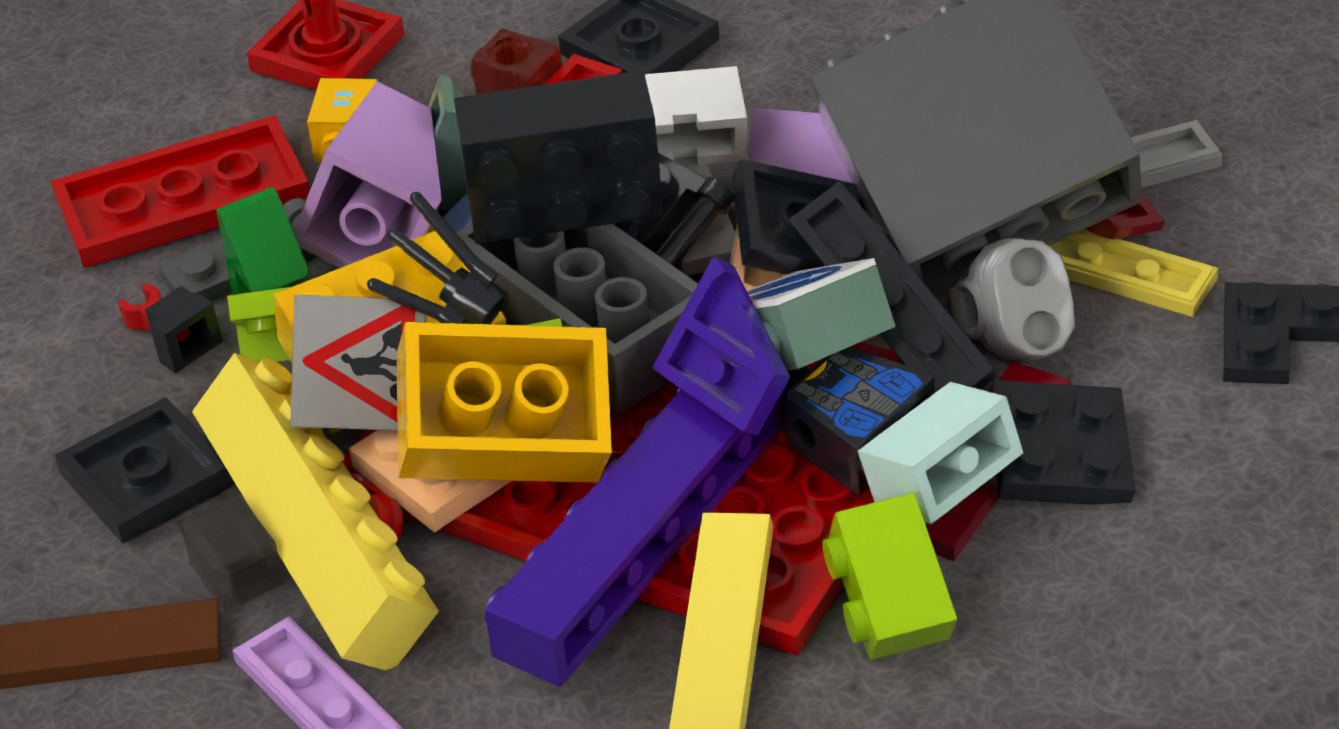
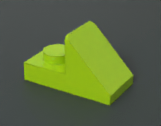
M290 287L227 296L230 321L237 328L240 355L259 362L263 358H269L276 362L289 360L277 338L274 294Z

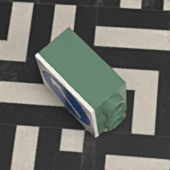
M874 258L795 271L747 291L786 370L799 369L896 327Z

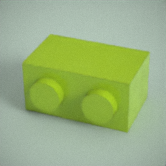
M915 492L835 512L829 538L823 539V553L832 579H843L849 602L843 604V612L847 630L853 643L863 641L870 660L949 640L958 619Z

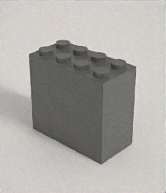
M1055 0L954 1L936 11L932 19L911 29H894L883 35L875 46L854 56L846 54L835 57L825 63L818 73L810 76L823 126L849 177L854 184H857L858 194L870 218L936 299L947 295V288L954 287L960 279L968 277L970 266L982 249L989 244L1001 239L1011 238L1043 241L1046 245L1050 246L1142 202L1140 154Z

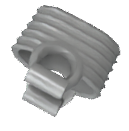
M1006 238L989 244L982 249L970 266L968 277L960 279L954 287L947 288L953 320L970 340H980L988 351L1003 360L1035 361L1046 358L1063 349L1075 328L1074 304L1062 256L1043 241Z

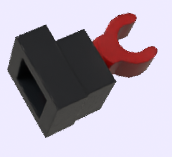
M144 284L142 289L146 300L145 303L132 305L126 300L118 301L124 324L134 330L146 329L151 331L159 362L175 374L223 342L213 302L198 293H192L182 286L161 299L160 291L156 286Z

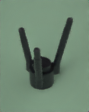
M413 192L410 195L411 203L470 272L461 267L454 273L399 230L392 229L388 233V238L445 284L439 299L447 305L443 307L376 278L368 280V289L389 298V300L434 318L440 323L490 325L503 308L509 296L508 292L494 283L498 274L477 258L421 193Z

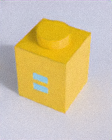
M320 78L307 120L315 163L322 162L327 148L376 84L377 79Z

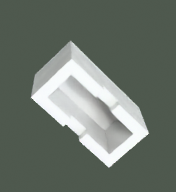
M737 66L645 74L655 116L658 153L673 161L675 158L696 157L698 165L738 162L740 159H746L747 114Z

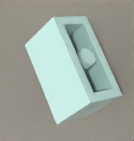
M949 382L860 448L858 454L874 502L915 492L924 522L932 524L1022 455L1023 450L1006 396Z

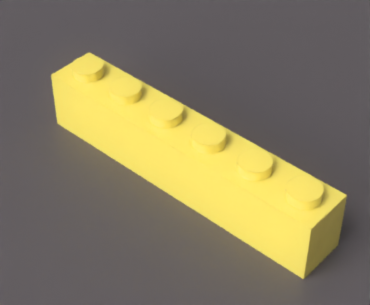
M234 353L192 413L341 658L384 671L398 666L439 612L423 587L425 584L424 577L414 566L405 560L395 544L398 540L396 534L378 518L369 504L370 494L359 482L352 478L343 464L344 454L326 438L321 428L290 427L292 374L284 366L272 359L263 358L259 362Z

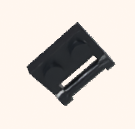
M658 153L664 216L615 223L614 225L676 268L718 214H727L735 204L734 193L717 179L712 177L705 178Z

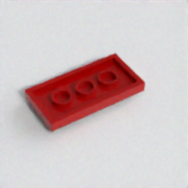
M276 115L51 180L55 200L83 268L219 228L216 209L273 187L282 205L296 198L307 200L310 192L309 181Z

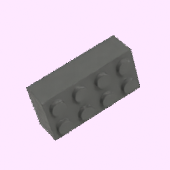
M472 223L456 232L477 258L498 274L494 283L508 292L507 301L501 309L506 319V325L524 326L560 318L562 327L606 328L609 406L619 414L623 413L670 382L652 369L698 285L690 277L614 224L475 244Z

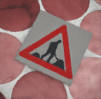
M294 295L290 427L398 431L396 354L405 322L426 323V315L389 300V298Z

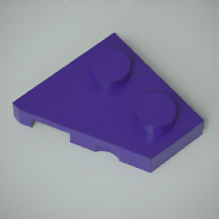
M713 257L652 369L741 431L758 436L788 383L790 376L735 266Z

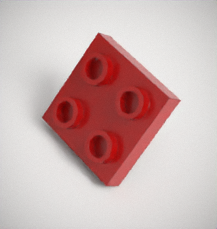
M299 0L247 52L250 71L316 91L320 78L363 79L405 35L402 17L344 0Z

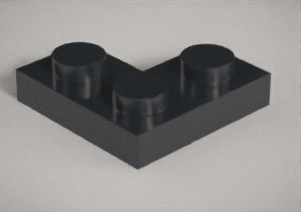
M1225 282L1223 382L1289 384V341L1339 342V286L1325 284L1296 285L1265 284L1261 282Z

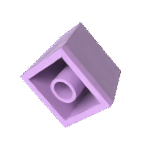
M378 81L325 152L294 230V235L300 248L341 268L397 246L388 238V233L392 229L399 230L410 240L428 233L430 225L411 203L410 195L413 192L421 193L436 210H438L442 201L431 108Z

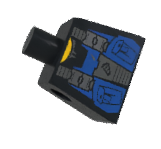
M853 347L845 348L825 357L812 369L804 366L799 369L787 370L790 379L780 395L784 404L786 439L791 447L848 490L860 496L869 487L858 450L935 393V376Z

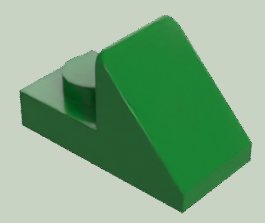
M273 187L216 209L231 293L233 295L291 287L296 285L297 281L308 276L307 264L280 198Z

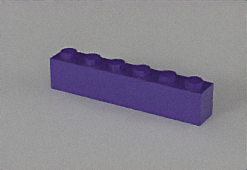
M679 387L676 396L657 417H651L645 423L640 436L625 453L609 463L603 477L583 499H579L572 504L565 520L545 542L538 543L532 549L526 563L506 586L497 588L491 595L484 610L492 657L558 687H562L699 527L702 521V514L710 513L782 430L780 397L759 435L756 436L741 431Z

